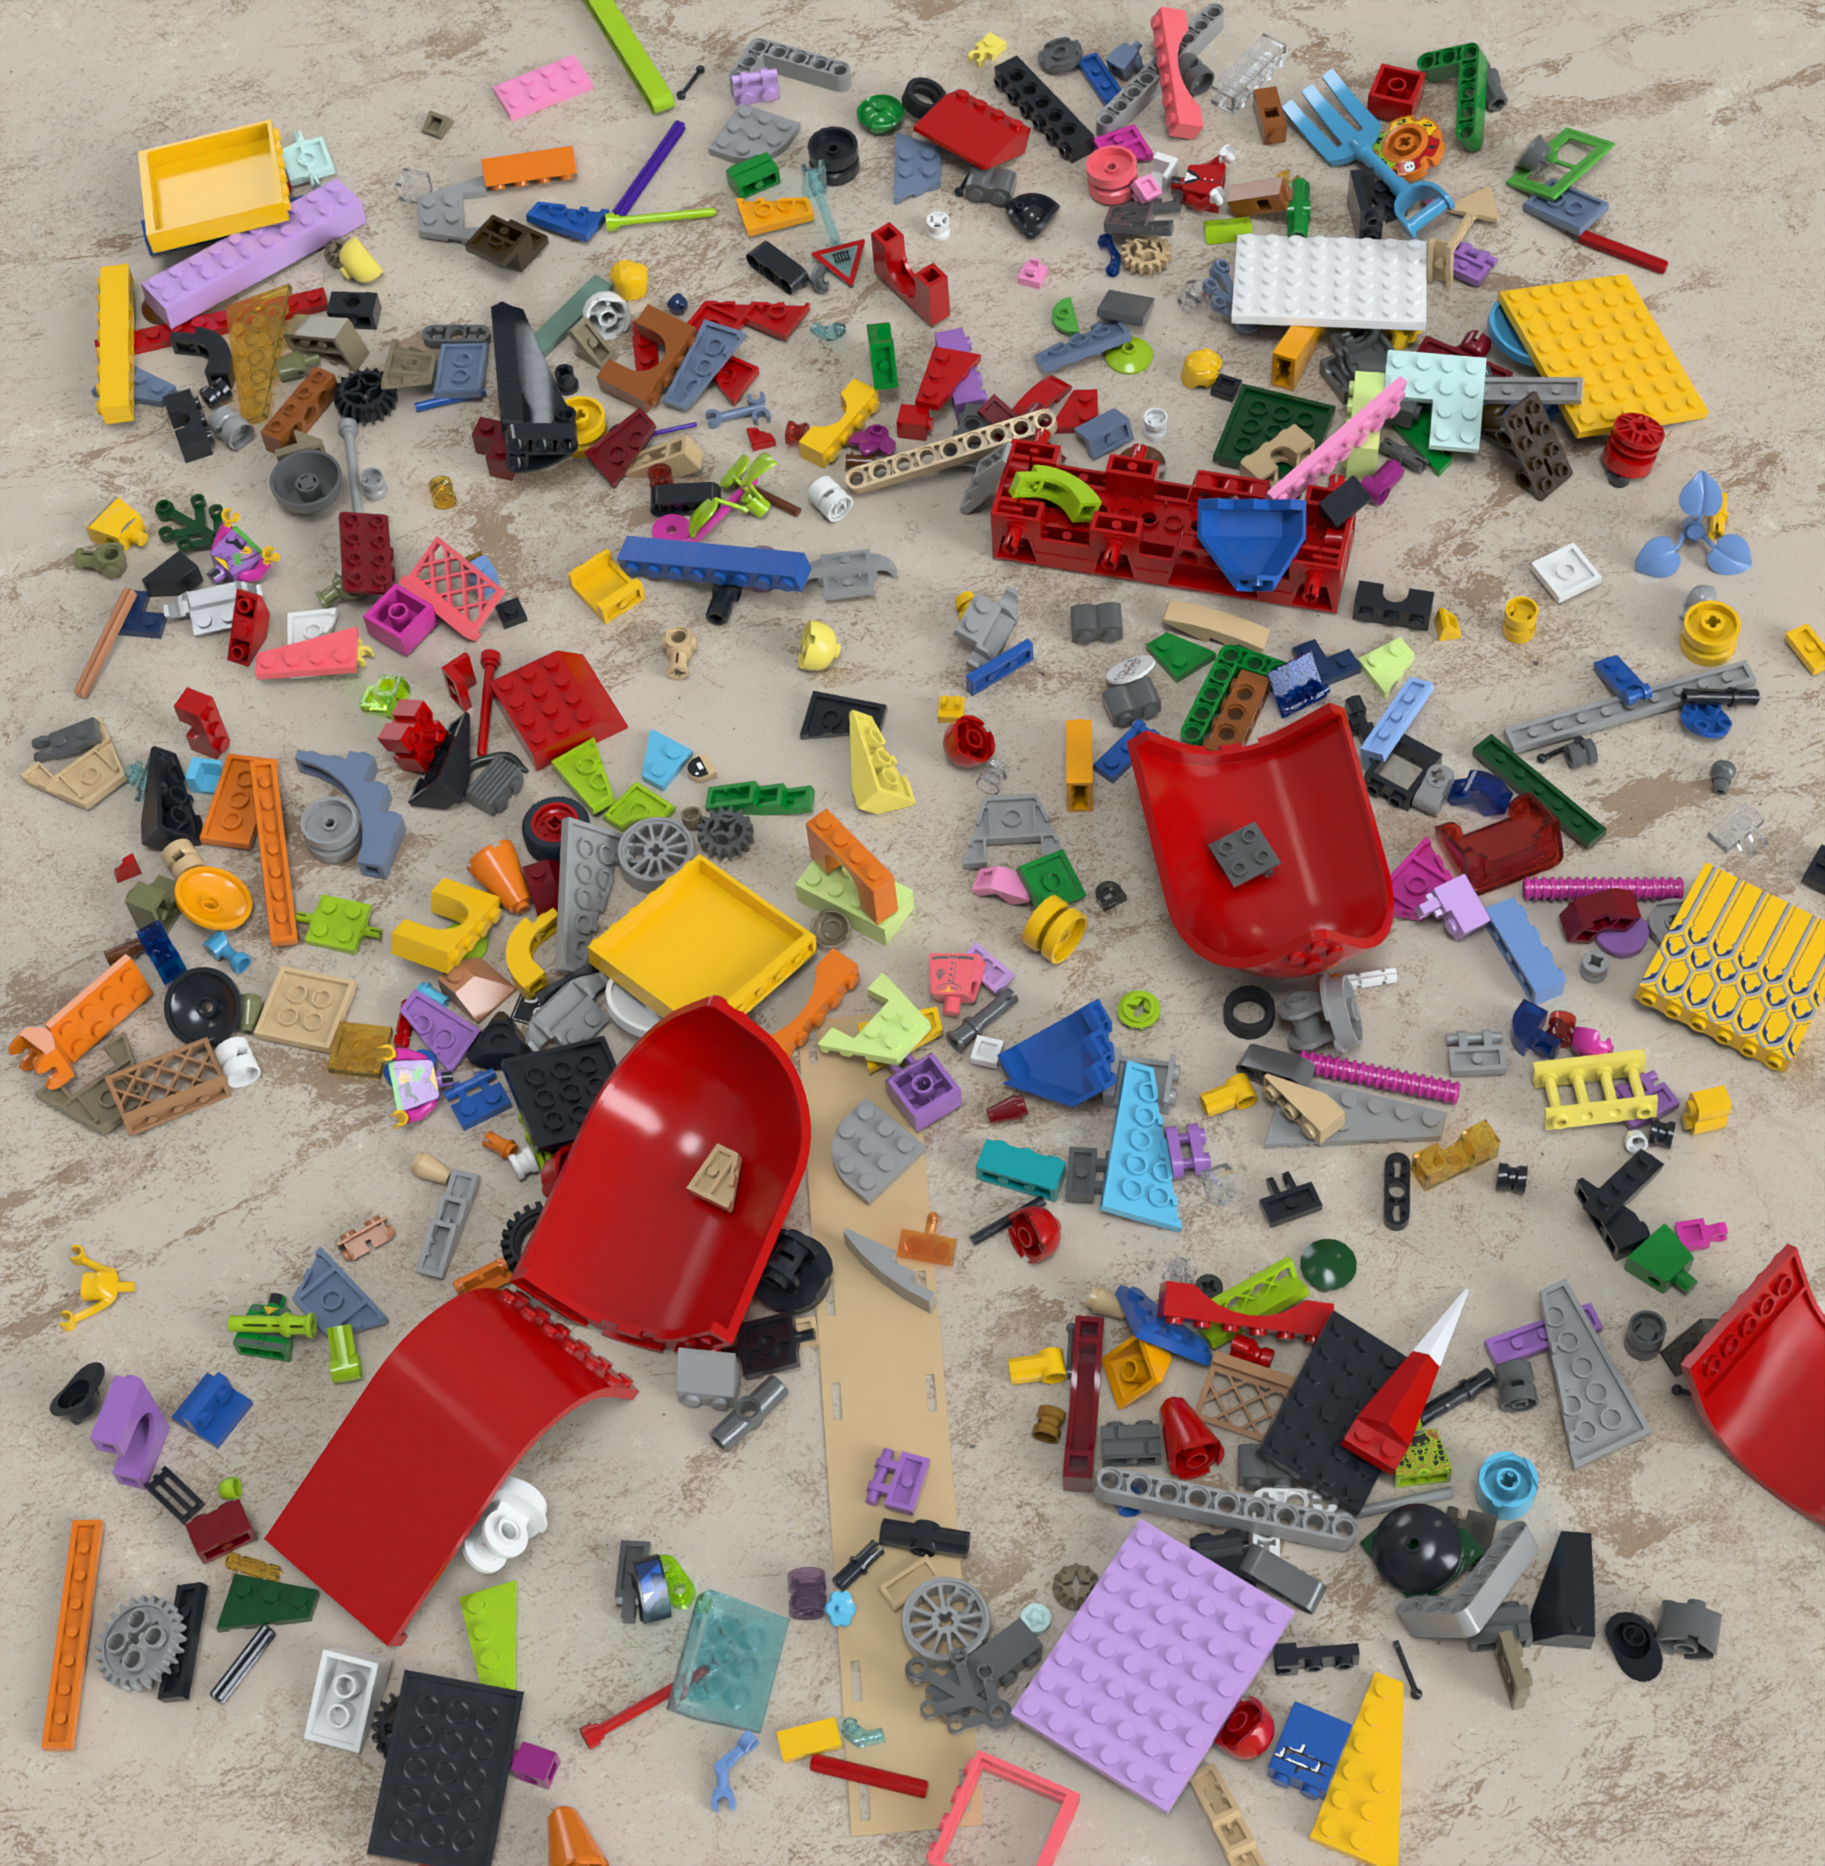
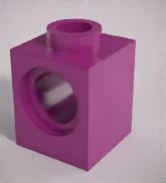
M523 1741L520 1749H515L513 1752L510 1767L515 1779L549 1790L560 1765V1760L556 1752Z

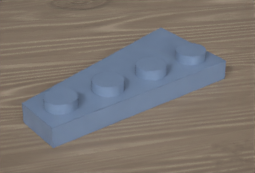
M704 320L695 337L697 339L692 347L689 348L663 399V403L666 406L686 412L747 338L744 331Z

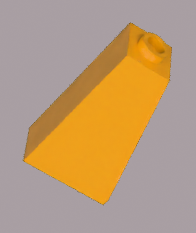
M1291 326L1273 351L1271 385L1294 392L1326 327Z
M1066 720L1067 812H1093L1092 720Z

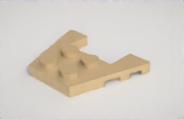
M100 716L96 719L98 720L101 743L94 745L92 749L55 776L39 761L20 774L25 783L85 810L91 808L128 779Z

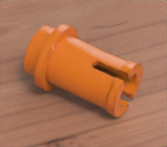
M488 1131L485 1134L484 1138L488 1139L489 1142L483 1140V1147L500 1154L504 1160H507V1156L511 1154L517 1155L519 1146L515 1140H507L493 1131Z

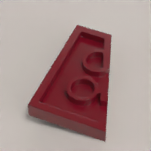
M639 407L584 453L615 489L657 427L642 408Z

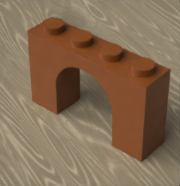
M647 304L635 323L639 335L661 345L665 349V355L661 362L652 369L634 371L608 359L596 376L601 390L636 408L641 407L646 413L650 411L652 406L657 405L661 393L671 385L673 376L680 368L689 348L692 347L697 339L695 338L697 335L696 327Z

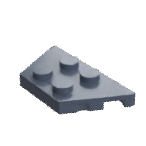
M896 133L894 205H899L902 203L901 199L911 195L916 198L925 192H932L941 188V147Z
M320 1246L315 1253L316 1258L311 1268H307L303 1276V1282L297 1288L292 1298L295 1305L305 1315H308V1313L316 1314L317 1328L327 1339V1328L352 1324L353 1333L386 1324L388 1322L387 1316Z

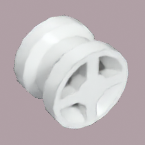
M941 211L930 213L926 219L928 237L934 241L947 239L950 235L949 216Z
M528 1146L523 1148L521 1153L517 1155L511 1154L507 1156L519 1181L524 1179L526 1174L539 1171L537 1162Z

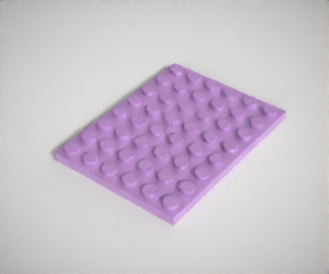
M1140 1519L1010 1712V1715L1024 1726L1168 1815L1294 1617L1295 1611Z

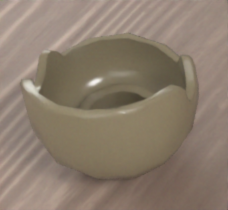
M823 910L811 920L810 932L816 936V944L829 950L832 948L837 949L843 946L851 936V924L847 916L840 911Z

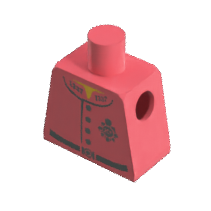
M930 953L931 995L938 1002L944 1003V1015L956 1017L959 1015L960 1003L975 1002L986 962L979 954Z

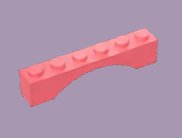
M1160 7L1156 14L1152 16L1150 27L1153 30V46L1156 49V65L1160 75L1159 85L1162 88L1163 94L1162 104L1165 107V124L1168 127L1169 136L1194 140L1204 127L1201 107L1186 89L1178 67L1179 44L1188 31L1185 10Z

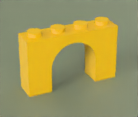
M444 877L431 891V912L461 923V925L450 929H435L404 919L391 932V954L448 974L455 965L458 966L468 951L473 950L477 941L481 937H485L488 929L499 921L502 910L499 908L500 897Z

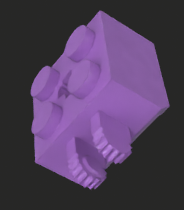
M909 1053L903 1060L907 1064V1067L901 1069L899 1065L888 1064L893 1075L885 1080L886 1093L916 1133L962 1106L960 1087L933 1053H929L917 1061Z

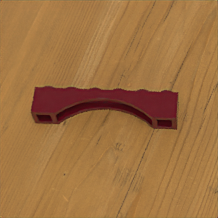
M1075 1316L1070 1404L1063 1465V1490L1093 1491L1104 1345V1317Z

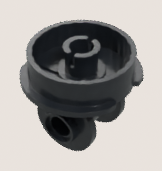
M781 1228L755 1289V1296L766 1307L778 1313L792 1311L795 1315H799L814 1309L826 1297L830 1287V1277L834 1271L830 1254L816 1239L795 1229L787 1230Z

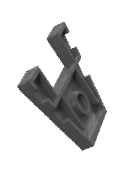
M1182 195L1173 196V201L1162 202V198L1154 199L1150 205L1140 206L1139 202L1111 206L1104 221V232L1112 234L1172 236L1174 231L1173 220L1153 221L1155 213L1180 211Z

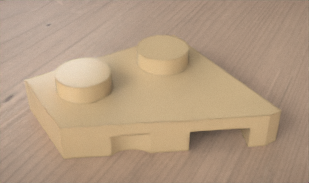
M717 1143L687 1186L688 1191L731 1213L734 1208L740 1174L741 1156Z

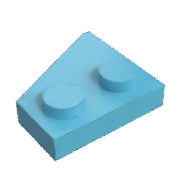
M652 729L649 733L641 775L643 782L664 792L693 757L692 750Z

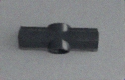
M713 583L712 599L706 612V619L712 622L713 625L718 626L727 623L734 602L738 603L740 600L742 587Z
M883 1518L880 1528L879 1545L907 1549L912 1554L920 1557L926 1554L929 1557H933L935 1554L966 1559L969 1552L971 1532L943 1528L936 1522L924 1519L916 1520L915 1523Z

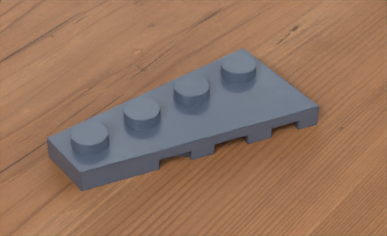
M1109 320L1102 325L1100 322H1097L1090 326L1091 331L1085 334L1078 332L1071 336L1068 343L1059 342L1034 355L1035 361L1042 373L1054 372L1059 367L1067 364H1075L1081 359L1100 355L1103 351L1113 347H1121L1124 343L1132 341L1131 333L1124 323L1120 321Z

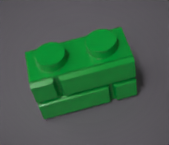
M768 152L754 155L749 160L740 164H733L730 168L726 169L728 186L737 198L745 199L781 183L779 168L772 161Z

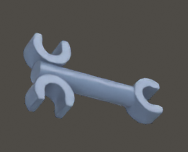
M761 391L760 399L753 400L751 395L748 394V406L723 412H719L716 409H708L705 412L709 429L718 428L723 421L752 415L755 426L758 425V418L765 417L767 423H770V411L765 408V394Z

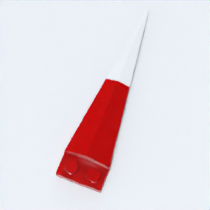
M1468 1288L1460 1294L1358 1414L1341 1443V1446L1391 1476L1410 1446L1468 1295Z

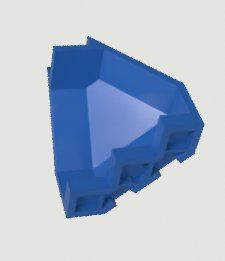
M1198 499L1197 538L1236 591H1274L1306 539V500Z
M1099 998L998 1054L1000 1065L1010 1078V1080L1003 1084L1071 1107H1075L1116 1083V1074L1111 1072V1063L1115 1061L1114 1043L1109 1041L1108 1034L1113 1031L1112 1021Z

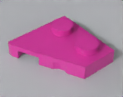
M1135 124L1094 138L1095 150L1111 145L1123 146L1135 154L1136 161L1153 160V152Z

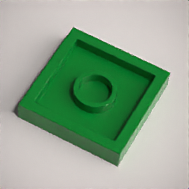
M1063 849L1023 864L1016 869L1035 909L1052 895H1057L1068 904L1079 901L1086 896Z

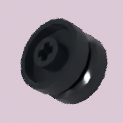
M830 126L818 130L810 137L807 146L811 175L817 182L827 186H839L852 181L857 176L860 168L858 142L856 136L850 130L843 127Z

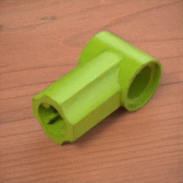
M352 1324L327 1328L331 1354L329 1368L332 1382L336 1384L362 1379V1365L359 1354H356Z

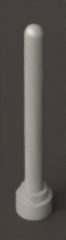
M344 418L337 425L338 433L345 443L353 512L363 513L354 437L358 432L357 422L352 418Z

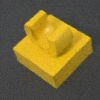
M959 695L939 696L938 723H952L964 716L965 697H960Z

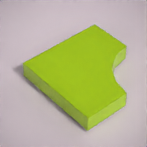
M635 781L602 817L603 821L624 833L633 824L646 818H670L676 812L674 805Z

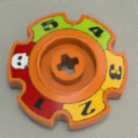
M1414 115L1400 117L1388 123V129L1381 131L1379 138L1372 146L1373 152L1399 177H1403L1409 182L1427 175L1426 170L1430 167H1436L1445 151V144L1442 139L1443 134L1438 124L1425 116L1416 120Z

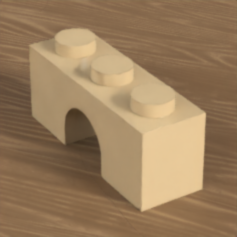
M1293 424L1288 429L1282 430L1271 441L1262 444L1253 454L1245 456L1240 462L1239 476L1268 480L1272 487L1278 483V466L1275 463L1285 462L1295 468L1314 452L1315 440L1296 424Z

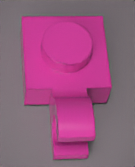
M1704 1218L1675 1222L1676 1236L1689 1251L1707 1249L1710 1247V1241L1722 1242L1727 1240L1726 1234H1728L1726 1222L1705 1225Z

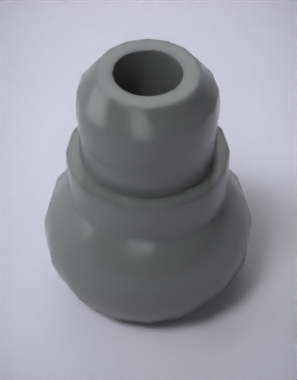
M1718 760L1713 763L1711 774L1713 776L1712 789L1714 793L1724 795L1728 792L1729 785L1736 774V768L1732 762Z

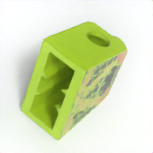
M1421 1419L1418 1422L1408 1450L1394 1472V1489L1450 1482L1452 1467L1438 1431L1434 1428L1422 1430Z

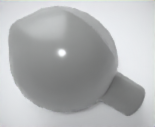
M1708 585L1694 587L1686 598L1688 608L1679 617L1684 621L1686 612L1698 602L1717 601L1715 588Z

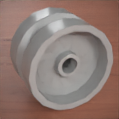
M333 796L320 798L309 804L302 813L300 820L301 830L308 849L314 858L324 863H340L355 856L361 848L362 827L356 810L349 801Z

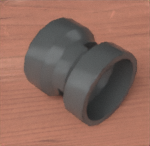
M1591 738L1582 740L1580 744L1569 743L1564 745L1565 761L1571 770L1579 768L1584 763L1591 765L1598 762L1596 745Z

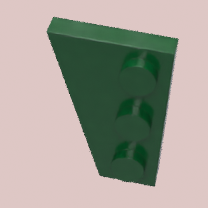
M234 1574L216 1629L221 1633L229 1632V1629L245 1628L246 1630L269 1624L279 1626L312 1622L320 1592L317 1589Z

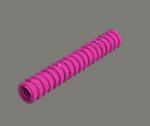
M1525 877L1523 880V898L1525 901H1529V898H1533L1534 901H1537L1538 898H1541L1542 901H1545L1546 898H1550V901H1554L1555 898H1558L1559 901H1562L1563 898L1571 901L1572 898L1576 900L1609 888L1632 890L1636 901L1639 898H1642L1643 901H1647L1648 898L1655 901L1656 898H1659L1662 901L1665 898L1682 899L1684 896V882L1681 877L1673 879V877H1668V879L1660 877V879H1656V877L1651 879L1643 877V879H1639V877L1634 879L1626 877V879H1622V877L1614 879V877H1609V879L1605 877L1597 879V877H1592V879L1588 877L1580 879V877L1575 879L1567 877V879H1563V877L1558 879L1550 877V879H1546V877L1541 879Z
M1302 1050L1299 1055L1314 1064L1316 1067L1315 1077L1323 1075L1324 1079L1332 1077V1080L1336 1081L1337 1078L1343 1083L1345 1080L1349 1081V1084L1357 1082L1358 1086L1366 1084L1367 1088H1370L1371 1085L1377 1090L1381 1087L1383 1091L1390 1089L1392 1093L1400 1091L1401 1095H1404L1405 1092L1411 1097L1414 1094L1417 1095V1098L1424 1096L1426 1100L1434 1098L1435 1102L1443 1100V1103L1446 1104L1448 1101L1454 1106L1458 1101L1460 1081L1451 1083V1079L1442 1081L1443 1078L1439 1077L1437 1080L1431 1075L1430 1078H1427L1425 1074L1418 1076L1417 1072L1408 1074L1407 1070L1403 1073L1397 1068L1393 1071L1391 1067L1384 1069L1382 1065L1374 1067L1373 1063H1370L1369 1066L1363 1061L1361 1064L1357 1063V1060L1350 1062L1349 1058L1340 1060V1057L1337 1056L1335 1059L1330 1054L1327 1057L1323 1056V1053L1316 1055L1315 1051L1307 1053V1050Z

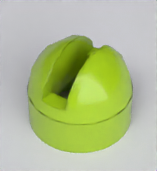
M237 1476L225 1478L219 1484L218 1494L222 1499L231 1501L241 1498L242 1485Z

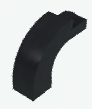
M197 327L195 333L172 331L169 339L175 354L198 356L207 359L208 363L204 372L209 386H212V381L220 377L230 389H233L237 373L230 347L221 335L203 327Z

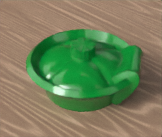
M879 94L868 97L857 108L858 120L872 134L894 131L895 126L904 116L902 103L890 95Z

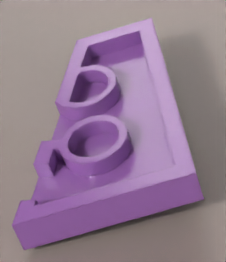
M414 989L400 1008L401 1015L446 1070L451 1069L452 1074L482 1033L479 1028L417 989Z

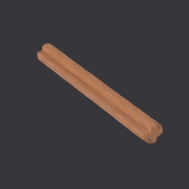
M129 588L123 589L73 691L76 696L84 699L88 697L137 596L134 590Z

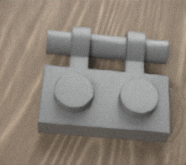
M1484 1029L1477 1033H1466L1465 1030H1461L1455 1034H1446V1044H1457L1458 1046L1448 1047L1450 1077L1506 1074L1504 1045L1492 1044L1502 1042V1032H1491L1490 1029ZM1482 1043V1046H1468V1044Z

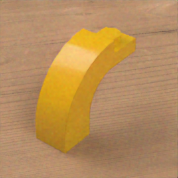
M554 908L539 915L533 923L525 917L514 928L507 943L506 961L512 981L527 1001L535 996L534 992L549 985L545 972L534 962L533 958L536 950L557 933L558 912Z

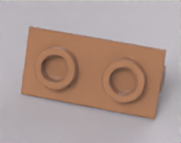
M377 1215L364 1223L366 1227L356 1232L352 1229L340 1236L341 1241L337 1243L338 1249L342 1246L345 1247L346 1250L341 1253L346 1261L351 1259L354 1261L368 1253L370 1250L365 1242L369 1239L374 1248L392 1240L391 1236L396 1233L391 1224L385 1226L384 1223L388 1221L387 1216L380 1218Z

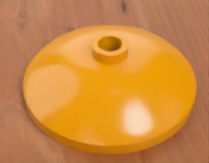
M211 866L194 867L185 871L175 884L174 898L178 908L189 920L201 927L212 930L234 929L242 925L251 913L252 897L248 888L239 878L223 869Z

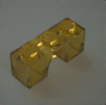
M1485 1119L1462 1130L1460 1138L1447 1148L1441 1149L1439 1144L1435 1143L1414 1153L1411 1171L1426 1192L1498 1157L1501 1141Z

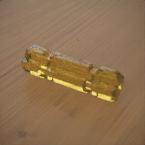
M230 1552L225 1560L227 1569L236 1572L240 1570V1573L261 1579L266 1578V1580L278 1582L282 1574V1569L279 1565L272 1563L268 1565L265 1561L248 1556L241 1557V1554Z

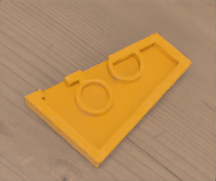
M808 197L779 198L778 201H765V198H756V201H744V198H735L748 237L815 220Z

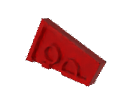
M934 346L915 399V407L939 411L954 394L957 385L969 376V371L972 367L980 363L981 354Z

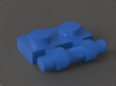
M493 1068L484 1072L480 1070L474 1073V1077L462 1083L458 1081L452 1085V1088L443 1092L447 1101L458 1097L459 1102L451 1105V1108L463 1131L513 1107L500 1082L491 1086L488 1084V1081L497 1077ZM480 1086L481 1091L469 1097L466 1095V1092Z

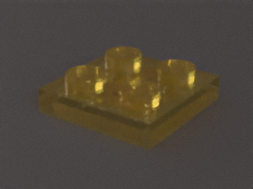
M340 1021L327 1065L328 1072L381 1079L385 1062H378L377 1058L385 1057L386 1054L383 1049H377V1047L391 1044L394 1033L392 1027Z

